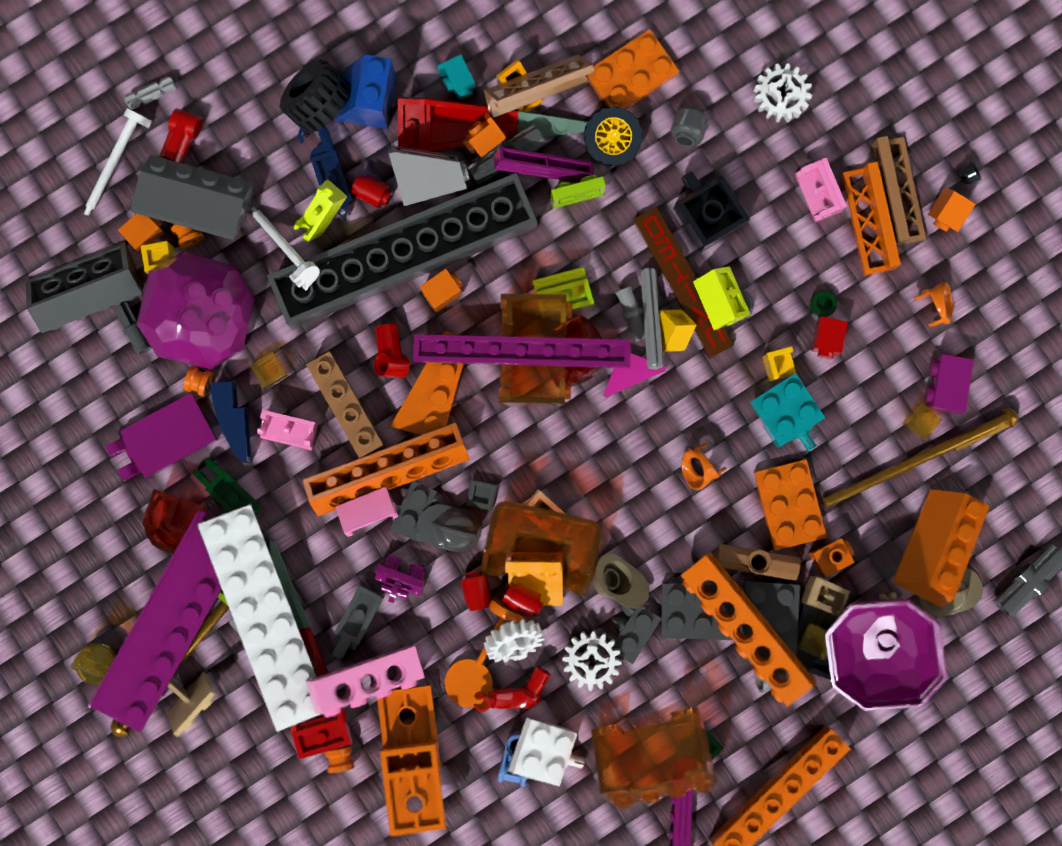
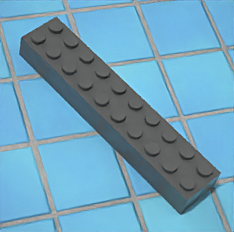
M514 173L304 260L305 262H314L320 271L317 279L307 290H304L302 286L298 287L289 277L298 269L295 264L267 275L284 319L293 330L537 229V220L518 175Z

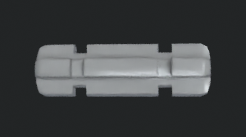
M167 76L160 79V83L154 82L138 89V93L134 94V92L125 95V102L133 110L140 107V103L147 104L164 96L163 93L165 92L169 94L175 91L176 86L173 79Z

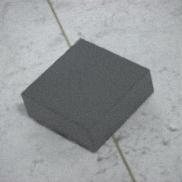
M471 479L466 505L492 511L498 485Z

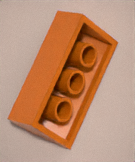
M930 489L892 583L939 607H943L954 600L990 505L966 493Z

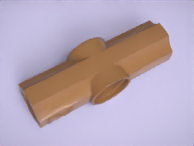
M720 543L717 549L716 559L725 569L797 581L800 571L799 557ZM757 554L761 555L764 559V565L759 570L754 569L751 565L752 558Z

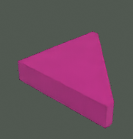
M631 353L630 368H613L603 396L607 398L665 372L667 367L663 366L658 370L648 369L647 359Z

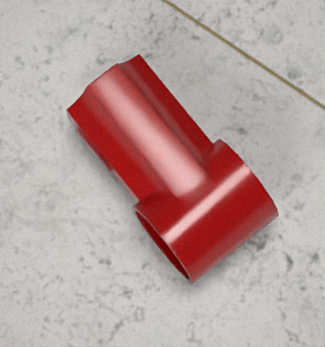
M178 108L174 109L168 123L169 132L159 156L183 164L192 140H195L200 134L203 119Z
M389 323L375 327L378 355L374 360L375 373L382 377L400 379L406 377L409 372L410 362L407 356L402 355L397 324Z

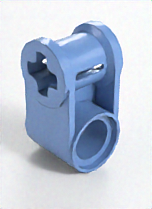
M514 731L507 737L498 782L500 783L505 780L520 783V786L525 787L526 777L509 771L515 752L510 744L513 740L520 738L522 731Z

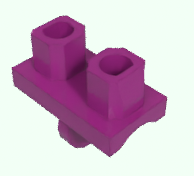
M388 555L382 565L378 564L375 571V580L383 583L381 591L390 594L388 602L394 604L396 597L406 600L409 593L420 596L424 586L423 576L425 568L411 564L408 574L398 572L401 560Z

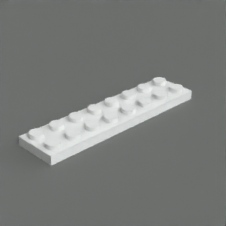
M248 505L198 524L276 731L278 732L320 715L315 713L306 684L307 680L316 678V674L252 506Z

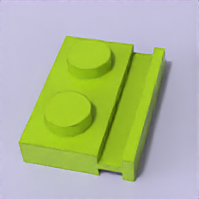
M590 175L582 178L580 183L571 185L570 182H564L556 185L555 189L551 190L553 209L604 196L606 189L604 177L597 178L596 175Z
M584 267L533 280L542 319L594 305Z

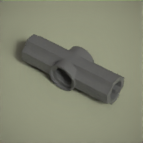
M533 124L508 141L498 144L494 150L469 165L467 169L477 185L481 187L504 172L495 170L494 154L499 146L535 152L546 145V142L538 128Z
M1049 544L1031 563L1021 567L1013 576V581L993 600L996 606L1003 613L1013 618L1031 599L1041 595L1050 585L1049 581L1062 568V550L1053 544Z

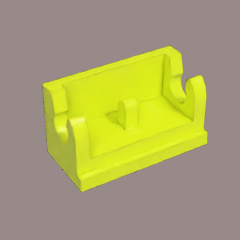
M328 179L318 187L317 194L301 219L294 225L295 230L303 228L307 231L303 236L307 243L323 235L348 197Z
M730 266L713 269L693 281L714 330L720 329L725 325L730 326L751 315Z

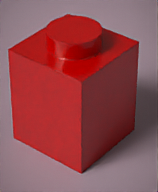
M821 316L816 321L811 351L817 352V356L824 359H833L834 356L837 357L842 354L848 322Z

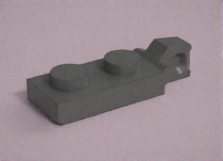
M361 584L359 585L334 632L333 640L337 641L338 644L332 653L333 656L343 660L349 648L352 650L356 649L379 609L384 596Z

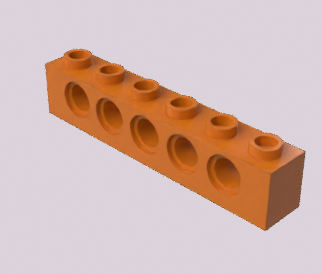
M453 423L303 479L309 503L319 517L335 511L336 506L386 487L387 490H391L470 459L457 424Z
M711 552L681 575L684 579L683 585L691 594L695 593L702 601L700 602L702 609L708 615H713L719 622L718 628L726 637L730 636L737 644L735 646L737 652L744 659L748 658L754 665L753 671L760 680H766L772 687L771 693L778 702H784L788 707L814 687L816 683L814 677ZM706 580L716 583V593L707 591L705 587ZM723 602L732 603L735 607V614L725 613L722 607ZM740 625H750L753 635L745 636L742 634ZM758 646L768 647L771 656L768 658L760 656ZM784 668L788 672L789 678L785 680L778 678L775 669Z
M825 725L709 838L712 845L752 846L850 750L848 745L831 728Z

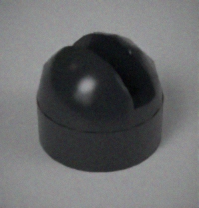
M973 161L963 165L959 170V177L964 174L966 176L961 181L964 184L970 185L982 180Z

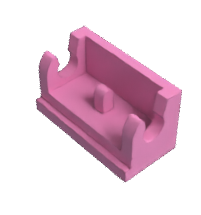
M827 158L801 168V171L795 173L814 222L838 214L847 207Z
M262 410L260 416L262 424L257 430L260 438L308 450L313 449L318 429L317 423Z
M386 487L335 507L343 531L348 537L353 535L352 531L390 516L393 519L398 517L392 496Z

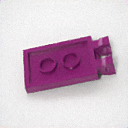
M190 393L120 431L123 439L114 441L104 447L109 456L114 458L126 451L132 463L117 471L122 480L128 481L140 473L147 479L218 441L194 394Z

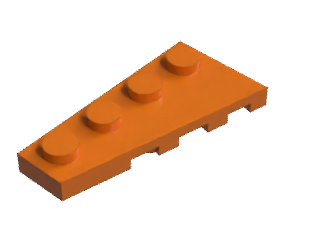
M446 331L443 333V335H457ZM426 363L390 427L417 435H424L447 426L464 364Z

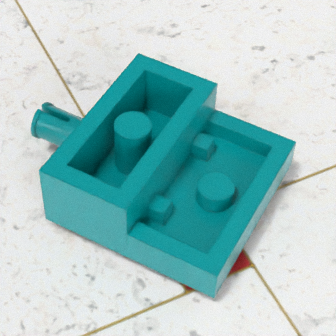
M796 373L750 402V405L764 424L763 428L777 448L795 439L801 440L807 452L817 446L808 432L815 424L825 419V416Z

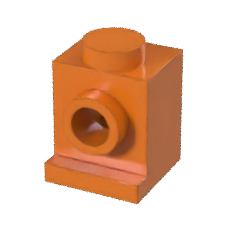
M488 112L483 115L486 119L483 123L478 121L468 129L467 139L463 141L472 154L477 151L481 158L506 139V136Z

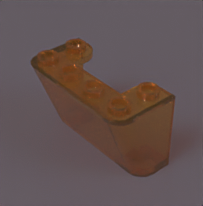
M698 707L670 712L673 721L624 731L618 724L592 729L591 734L600 795L611 804L617 805L618 809H626L632 807L635 802L655 803L660 800V797L669 795L670 798H680L686 796V792L697 790L699 793L712 791L713 786L718 782L701 711Z

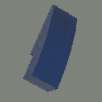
M232 381L210 383L212 402L223 435L241 462L252 463L249 410L238 408L237 384Z

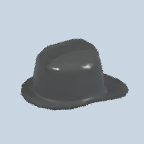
M435 504L426 508L418 519L417 529L420 537L427 544L453 552H465L472 549L478 543L481 536V525L478 518L467 510Z

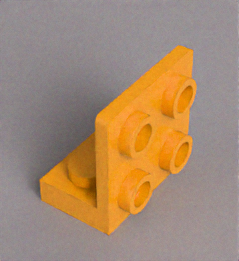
M508 552L505 563L509 584L511 582L516 585L520 583L541 594L540 600L544 602L543 606L563 605V552Z

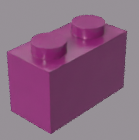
M941 354L931 361L929 366V376H932L931 385L927 386L924 397L925 402H928L927 409L956 415L966 412L974 363L973 359Z

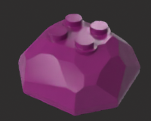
M181 252L149 271L137 325L157 357L211 370L243 350L255 298L236 266Z
M908 598L877 599L850 603L826 631L832 685L864 711L922 707L947 679L941 624Z

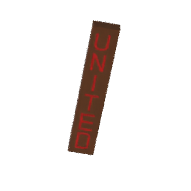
M655 207L633 219L635 226L680 307L695 322L694 332L709 359L733 347L734 344L724 327L717 330L713 329L693 283L697 278L658 208Z

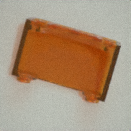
M501 294L502 337L567 338V318H572V302H567V294ZM501 365L500 383L503 385L499 389V404L501 406L565 405L566 399H571V383H566V367Z
M511 501L500 502L495 506L492 513L484 547L481 573L492 576L505 574V562L508 552H563L564 588L572 594L586 597L595 570L602 535L601 528L596 521Z

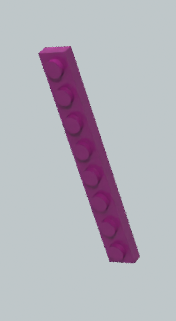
M414 334L413 361L415 363L630 368L631 340Z

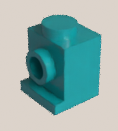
M462 55L437 66L439 76L443 78L449 93L454 92L459 101L472 96L473 91L476 90L475 82Z

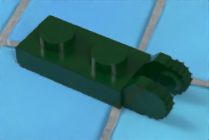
M208 457L204 462L209 469L218 475L212 482L202 471L196 469L193 472V475L206 487L205 490L228 513L251 505L256 516L264 508L226 470H223L211 458Z

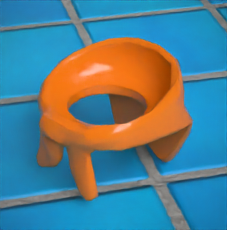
M942 282L934 288L923 290L920 295L914 297V300L932 297L942 319L928 324L929 327H935L942 323H951L953 302L948 283Z
M707 442L694 449H686L682 457L681 469L689 487L694 490H702L712 480L719 478L720 474L726 470V467H723L716 471L708 458L699 451L708 445ZM693 457L700 460L704 476L697 474L691 464Z

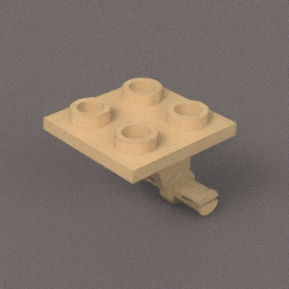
M202 672L187 690L172 679L167 685L180 697L167 712L173 734L177 737L183 731L190 729L199 712L207 709L213 702L215 693L205 672Z

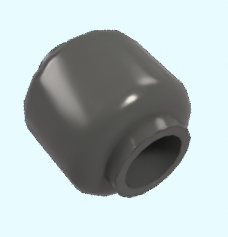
M695 106L679 109L675 113L671 125V136L678 145L686 148L693 147L704 139L708 119Z

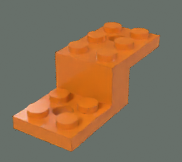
M417 686L403 690L394 689L391 695L377 699L383 743L380 756L390 836L446 829L440 779L441 759L432 686ZM405 708L411 709L415 714L414 721L409 724L402 722L400 719L401 710ZM411 796H417L422 800L423 807L420 810L412 811L407 806V800Z

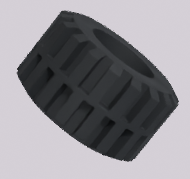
M326 60L314 61L301 69L288 83L280 99V109L304 132H315L329 124L342 110L350 95V83Z

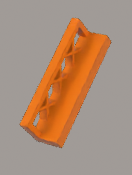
M878 162L868 163L862 169L843 172L841 174L864 276L895 270L901 265ZM863 175L865 187L861 193L851 187L849 178ZM860 199L870 205L871 212L867 218L857 213L856 205ZM866 225L876 232L877 237L872 244L862 237V230ZM872 250L881 256L883 266L869 268L867 257Z

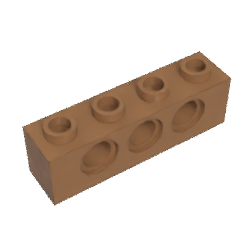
M329 351L306 364L358 457L362 458L385 448V444L334 355Z

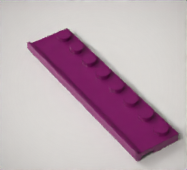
M200 509L88 707L140 733L222 589L198 524L215 517Z

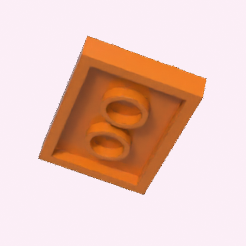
M649 29L593 66L594 72L587 74L586 77L606 107L615 106L628 109L679 75L680 71Z
M807 459L753 473L773 551L827 538Z

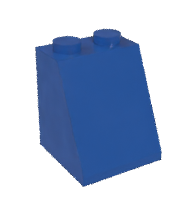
M363 55L344 70L343 77L350 83L351 90L344 107L336 116V121L388 129L397 81L392 60Z

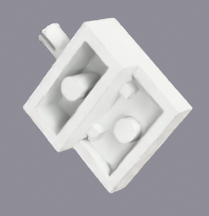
M526 718L509 771L517 775L560 786L568 765L579 769L584 766L581 764L585 762L583 757L572 755V748L577 733L548 722L544 723Z

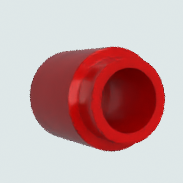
M360 173L351 189V193L355 194L356 198L378 209L382 205L387 206L393 195V192L390 191V184L369 174L363 175Z
M481 570L465 573L466 579L461 580L465 605L469 606V611L489 608L492 597L487 574L481 575Z
M512 582L507 587L501 602L506 604L507 608L528 619L532 615L537 616L544 603L540 600L541 594L520 583L516 585Z

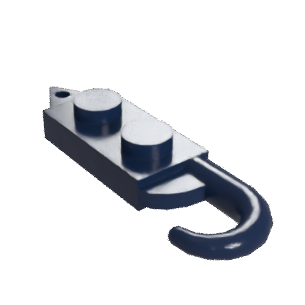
M326 126L317 130L322 144L312 150L310 160L319 186L328 179L348 196L337 212L346 221L350 202L353 199L330 133ZM301 128L298 132V140L300 143H303L306 132Z

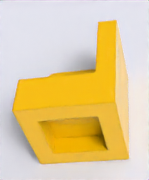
M168 241L141 245L144 271L147 274L153 268L176 256L174 246Z
M682 309L661 310L660 328L662 350L664 352L684 351L695 330V322Z
M793 346L766 353L762 357L769 383L788 378L796 373L791 353L794 352Z

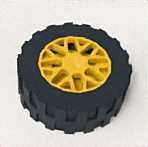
M615 106L603 108L592 115L585 126L583 135L585 148L589 155L601 164L608 166L625 164L632 160L640 150L643 140L640 122L633 113L625 108Z

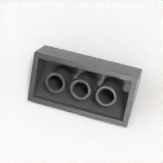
M150 155L140 171L131 205V212L235 240L252 208L253 183Z
M120 243L26 280V309L41 333L57 330L64 324L75 320H82L90 314L108 310L113 305L123 301H131L142 294L140 278L126 243Z

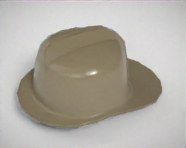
M607 553L601 556L597 561L596 568L590 573L594 588L598 594L603 597L612 598L627 608L643 606L649 596V585L645 576L617 554Z
M966 568L954 600L943 607H939L921 597L920 602L926 611L938 617L949 616L976 606L982 597V581L978 574Z

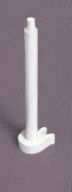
M128 108L124 116L129 119L85 205L87 208L84 214L89 216L91 210L95 209L136 124L139 123L149 128L152 123L151 120Z
M252 207L253 217L297 266L298 269L289 277L298 287L302 286L304 290H307L319 276V268L314 262H305L264 214L255 207Z

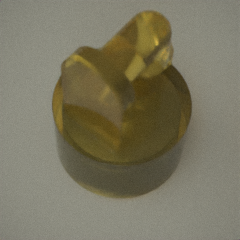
M106 642L87 645L75 657L71 668L77 672L84 682L91 685H99L119 650L114 645Z

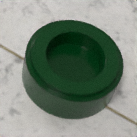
M827 290L815 293L809 303L811 312L819 318L832 315L838 305L835 295Z

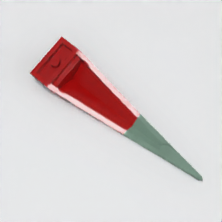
M398 97V146L425 151L466 147L463 141L467 139L468 129L476 122L481 121L483 123L486 120L483 115L487 112L489 114L488 107L432 97ZM516 110L494 118L492 117L506 136V139L503 141H508L533 124L544 137L582 133L588 122Z
M271 539L269 545L272 562L316 677L329 673L276 542ZM344 707L340 708L341 713L330 717L320 714L291 726V733L299 760L353 743Z

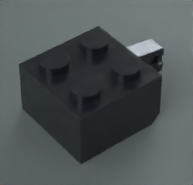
M692 171L682 176L681 180L687 190L683 193L685 197L676 202L673 209L701 253L748 224L750 221L749 216L723 176H719L709 183H706L704 180L699 182Z

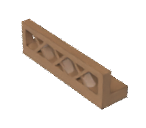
M578 54L485 89L484 93L489 114L494 118L587 82L586 75L594 72L593 64Z
M888 136L879 137L873 142L872 150L875 162H878L896 245L926 240L905 139L901 137L888 140ZM898 145L900 157L897 162H894L890 147ZM895 169L905 175L906 182L902 188L898 186ZM901 194L911 202V208L907 213L903 209ZM906 220L916 225L918 235L909 236Z

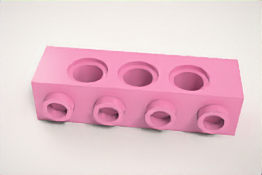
M405 646L307 680L306 684L315 713L325 714V717H330L341 713V707L350 705L351 708L364 705L367 703L366 698L375 695L377 699L392 694L391 689L400 686L402 690L417 685V680L425 677L416 647ZM390 666H394L396 669V676L393 680H389L387 677V670ZM368 674L371 678V685L365 690L362 687L361 681ZM342 683L346 688V693L339 699L335 691L337 686Z

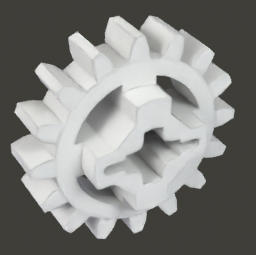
M788 63L784 69H781L780 65L776 64L774 71L767 68L764 72L765 76H759L757 82L760 85H755L754 92L759 94L755 96L754 102H761L758 111L766 110L767 119L775 115L776 122H779L781 117H785L786 122H790L792 114L799 118L801 110L805 111L809 106L805 101H810L812 98V94L807 93L812 85L804 83L807 78L806 74L798 75L799 67L791 71L790 64ZM780 77V80L776 83L771 82L768 84L771 80ZM784 85L783 90L786 97L782 101L781 91L779 90ZM795 102H798L793 107L786 109V105L789 103L795 104Z
M525 619L517 624L514 621L505 623L500 626L501 629L499 631H491L492 636H487L484 643L490 660L494 659L495 662H499L503 659V662L506 663L510 659L514 661L524 659L528 656V652H535V647L542 646L541 641L544 640V636L539 623L534 624L533 620L526 623Z
M596 630L592 631L591 636H587L585 631L581 632L580 640L575 636L571 639L574 646L567 645L565 648L570 655H564L562 661L569 662L564 667V672H572L569 680L573 681L577 678L579 680V688L586 683L588 684L589 691H592L594 684H597L601 690L604 687L603 681L612 684L613 678L611 674L618 676L620 672L615 666L622 664V660L616 658L621 650L612 648L615 640L612 639L607 642L605 640L607 633L605 632L601 637H597ZM588 643L587 649L584 652L575 653L580 646ZM599 644L603 646L609 654H604L598 648ZM590 654H593L595 659L599 660L596 661L595 666H591L590 661L585 660L589 658ZM576 666H580L586 672V676L580 673ZM609 667L606 673L597 677V672L601 668Z

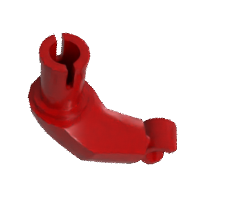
M536 666L526 686L490 690L487 696L484 692L478 691L474 697L477 700L484 699V701L473 706L479 712H485L489 708L528 709L536 707L542 701L540 694L551 674L545 669Z

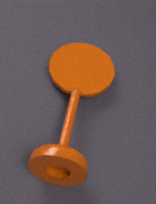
M492 598L489 604V609L500 617L493 630L499 631L501 629L500 626L505 621L510 623L514 621L517 624L525 618L507 608L506 604L499 599ZM485 646L477 660L462 659L454 663L447 671L444 680L445 690L449 698L457 705L466 708L474 707V704H481L484 699L477 700L474 697L476 692H484L487 696L488 691L492 690V676L488 668L483 664L487 656Z

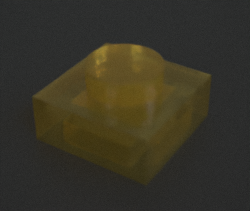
M274 352L250 365L263 389L288 376Z
M919 403L903 424L924 441L940 424L942 419L925 404Z
M808 623L798 648L825 660L828 653L826 630Z

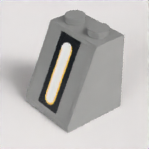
M394 145L388 147L404 206L467 189L465 181L470 180L464 161L459 162L456 155Z

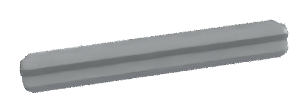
M644 268L640 273L648 369L658 370L663 367L657 276L655 269Z

